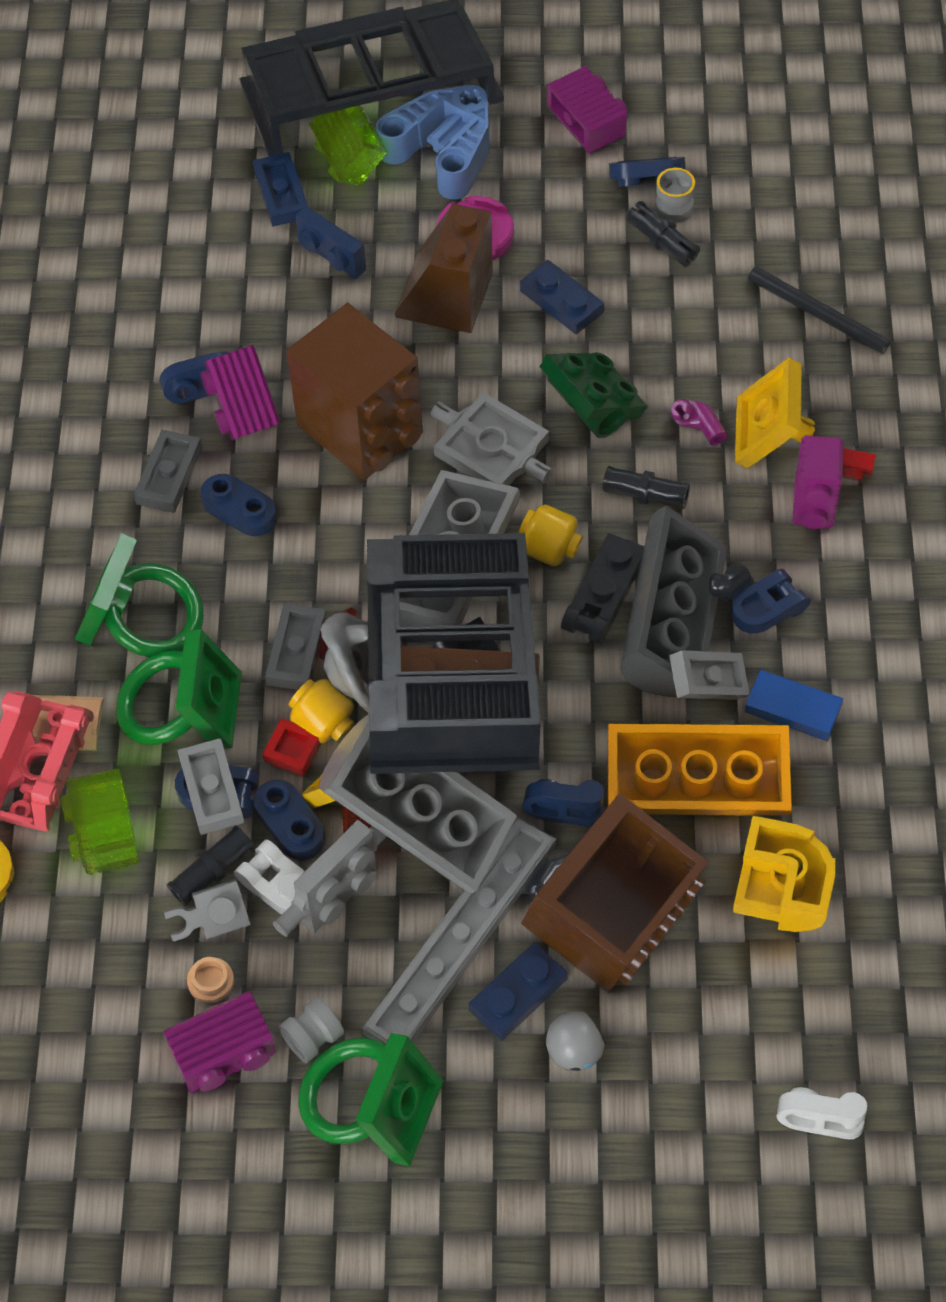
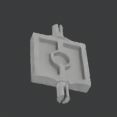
M483 392L471 406L460 412H456L441 401L437 402V406L434 405L432 408L431 416L448 425L447 432L434 445V456L467 476L508 486L516 477L525 472L540 480L543 484L547 483L552 477L554 469L535 459L536 455L549 442V431Z
M357 820L293 883L295 889L294 900L291 902V906L278 919L273 921L275 929L281 935L287 937L300 922L313 933L324 923L326 925L333 923L342 913L345 903L356 892H364L374 881L377 872L374 852L387 836L373 826L368 828Z

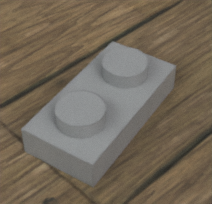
M682 650L669 655L677 698L738 700L750 695L742 653Z
M221 738L177 750L200 835L245 823Z

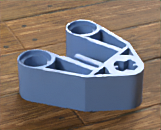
M463 85L429 91L383 115L376 123L377 147L380 159L388 164H401L429 143L433 145V151L439 153L436 157V179L439 194L447 199L454 200L465 197L470 192L489 154L488 95L486 91L477 85Z

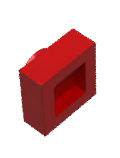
M844 448L842 478L861 481L863 475L872 476L876 454Z
M281 718L262 753L263 760L267 764L304 777L321 743L318 737L299 725Z

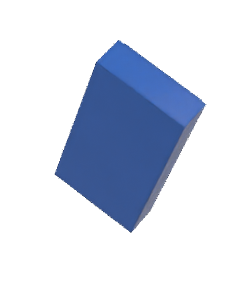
M760 670L746 702L745 713L780 725H789L791 729L828 741L844 698Z

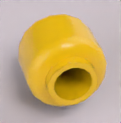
M546 504L539 506L536 511L529 509L518 532L525 533L527 556L554 567L560 565L565 557L574 559L583 539L582 535L576 533L578 528L576 517Z
M309 679L300 687L288 703V706L292 709L290 721L318 737L321 744L327 742L330 738L339 742L355 723L349 718L354 708L352 699L335 689L328 679H321L316 682Z

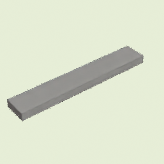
M519 817L515 820L477 892H462L364 1025L363 1034L386 1044L390 1034L395 1033L408 1036L414 1043L525 889V883L539 863L544 862L556 847V839Z

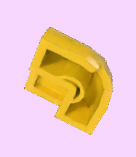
M752 816L733 913L779 922L778 930L803 932L822 927L827 919L835 880V858H832L828 847L814 835L815 831L798 824Z

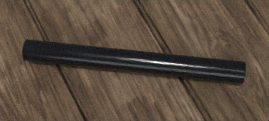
M755 266L748 276L749 281L881 354L887 351L891 340L763 269Z

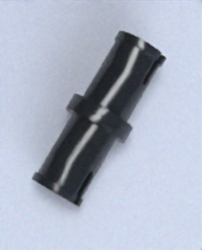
M643 201L635 204L639 211L634 207L629 210L626 221L650 238L649 242L656 249L662 248L680 262L683 267L691 264L687 259L688 257L692 261L696 259L700 252V246L694 244L680 233L672 220H664L647 207Z
M608 466L604 475L602 489L604 492H613L638 498V503L648 504L649 501L685 509L689 498L690 484L655 477L654 472L647 470L641 474Z
M235 825L228 834L208 851L202 849L195 855L197 860L174 880L166 884L167 888L183 906L188 905V902L193 899L192 893L205 889L214 880L220 882L226 876L224 871L245 853L254 848L252 841Z

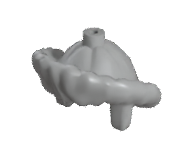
M348 613L334 614L326 619L320 628L322 638L328 646L324 670L335 689L341 691L344 695L354 698L369 713L368 622Z

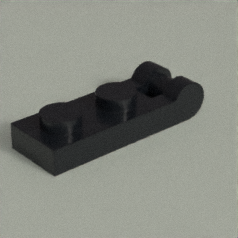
M610 533L607 534L572 604L568 606L564 613L561 629L571 633H575L577 630L588 634L589 640L600 644L603 643L640 570L644 550L643 545ZM586 612H589V613L594 614V615H597V616H596V618L594 619V618H591V617L586 616V615H584V614H585Z

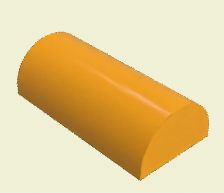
M608 724L607 807L620 793L648 815L790 816L792 804L789 725Z

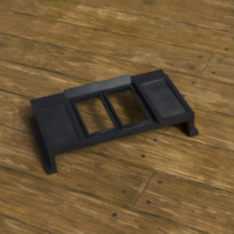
M446 0L404 10L403 6L297 30L294 36L241 47L246 77L239 78L240 85L268 157L284 154L279 124L476 78L480 87L488 95L489 105L504 102V95L494 78L493 63L467 13L458 0ZM402 32L422 73L383 82L364 41ZM352 44L370 85L331 94L313 52Z
M525 533L393 536V539H367L370 773L540 770L541 723ZM507 596L509 624L400 626L399 598ZM510 640L512 669L401 672L400 642Z

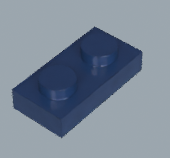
M290 152L252 160L256 179L272 227L295 222V215L305 206L308 207Z
M307 206L295 215L297 237L305 249L310 252L315 251L327 259L335 269L345 271L355 279L367 270L365 248L362 242Z
M546 260L520 281V292L576 335L604 313L603 301L549 260Z
M534 942L468 1003L469 1011L503 1041L568 980V972Z

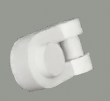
M266 839L255 849L256 856L249 863L242 862L234 871V875L247 889L278 913L283 914L294 900L295 889L293 883L305 871L283 855L274 843ZM269 867L278 873L270 882L261 876Z
M797 1087L781 1095L776 1116L781 1124L791 1129L842 1139H855L862 1134L864 1129L867 1102L863 1096L855 1092H848L839 1099L819 1095L814 1090Z

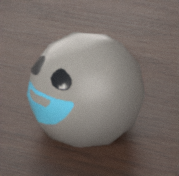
M570 1011L559 1015L550 1024L546 1037V1046L550 1058L557 1066L567 1071H581L592 1067L602 1057L605 1046L600 1032L584 1011Z

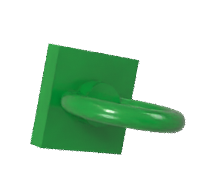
M121 533L102 572L74 640L90 646L104 619L114 639L124 648L137 655L149 658L162 652L183 651L186 631L202 629L204 610L198 591L183 574L165 565L142 563L126 568L137 540ZM143 580L159 581L172 587L181 596L186 606L187 619L179 634L168 640L151 641L139 637L126 626L121 614L136 582Z
M202 629L186 631L183 651H167L151 656L140 663L128 675L117 696V722L128 738L144 745H159L170 742L194 727L207 741L221 738L224 749L233 748L242 671ZM179 668L180 676L175 709L180 715L160 727L151 728L140 725L134 717L133 704L142 685L162 670Z
M391 1033L386 1044L371 1038H353L331 1046L310 1065L299 1090V1112L307 1129L323 1141L333 1144H350L370 1137L393 1163L410 1167L444 1080L406 1035ZM368 1057L376 1060L378 1065L355 1119L356 1122L340 1125L327 1121L320 1114L317 1105L318 1091L327 1074L335 1066L350 1058Z

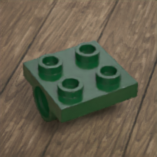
M602 353L547 354L539 366L548 376L549 383L567 404L574 409V412L597 438H605L612 435L624 424L626 419L640 418L648 407L637 394L636 387L626 381L614 368L612 360Z

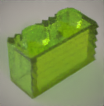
M362 106L321 114L313 117V122L309 123V127L316 138L314 141L315 147L325 155L330 164L328 168L330 175L340 183L347 182L361 186L388 152L384 149L385 146L381 143L382 140L378 138L379 135L375 132L376 129L372 127L373 124L369 122L370 119L366 116L367 113L363 111L364 108Z
M116 768L67 779L66 783L69 794L61 796V803L66 822L73 821L76 833L68 835L73 861L81 860L86 874L89 875L95 872L101 873L103 870L110 871L112 868L119 869L121 866L127 867L130 864L136 865L139 863L125 785L120 769Z

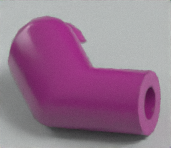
M678 399L672 404L670 413L674 421L681 426L701 430L710 445H719L727 438L728 434L708 404L686 399Z

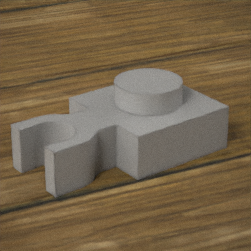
M236 879L192 893L196 907L190 909L174 907L163 911L166 919L179 915L186 921L185 927L182 930L170 933L173 942L188 937L195 928L201 926L206 939L250 925Z

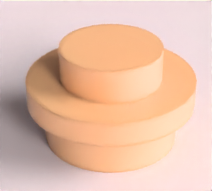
M205 957L198 960L190 968L187 976V985L190 993L197 1000L204 1003H215L229 995L234 985V975L231 967L224 960L215 957Z

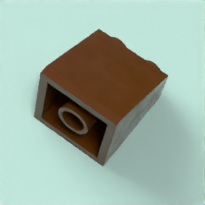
M452 203L417 253L395 311V318L472 333L493 275L491 211Z

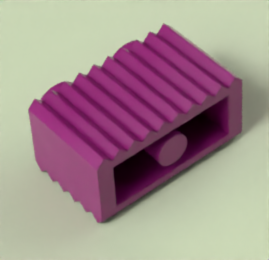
M588 66L577 69L547 84V106L588 153L592 154L594 150L598 151L600 147H605L606 144H611L613 140L617 141L620 137L623 138L626 135V124L629 114L625 103L620 98L614 99L613 94L609 93L603 78L600 75H593Z
M254 345L209 359L204 363L206 371L200 372L207 395L215 394L220 409L214 411V415L222 435L229 433L232 441L281 423Z
M804 436L801 438L794 483L792 522L795 525L805 526L810 529L831 528L834 526L843 471L844 441L841 438Z
M251 991L163 1030L168 1047L190 1093L195 1092L197 1089H200L202 1092L213 1090L225 1082L226 1076H230L233 1072H239L242 1068L244 1071L256 1070L269 1061V1056H273L276 1053L271 1032Z

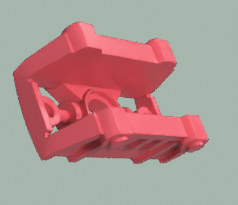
M8 691L1 703L4 714L0 721V809L8 792L20 786L19 791L24 795L22 800H18L11 805L8 812L0 810V821L49 832V822L55 808H59L61 804L59 797L79 748L84 746L85 741L83 737L89 722H93L94 715L91 710L84 707L66 706L46 700L42 701L40 698L27 693ZM41 710L49 712L47 719L51 728L49 733L41 734L39 742L36 743L32 731ZM47 757L41 775L30 773V765L36 758Z

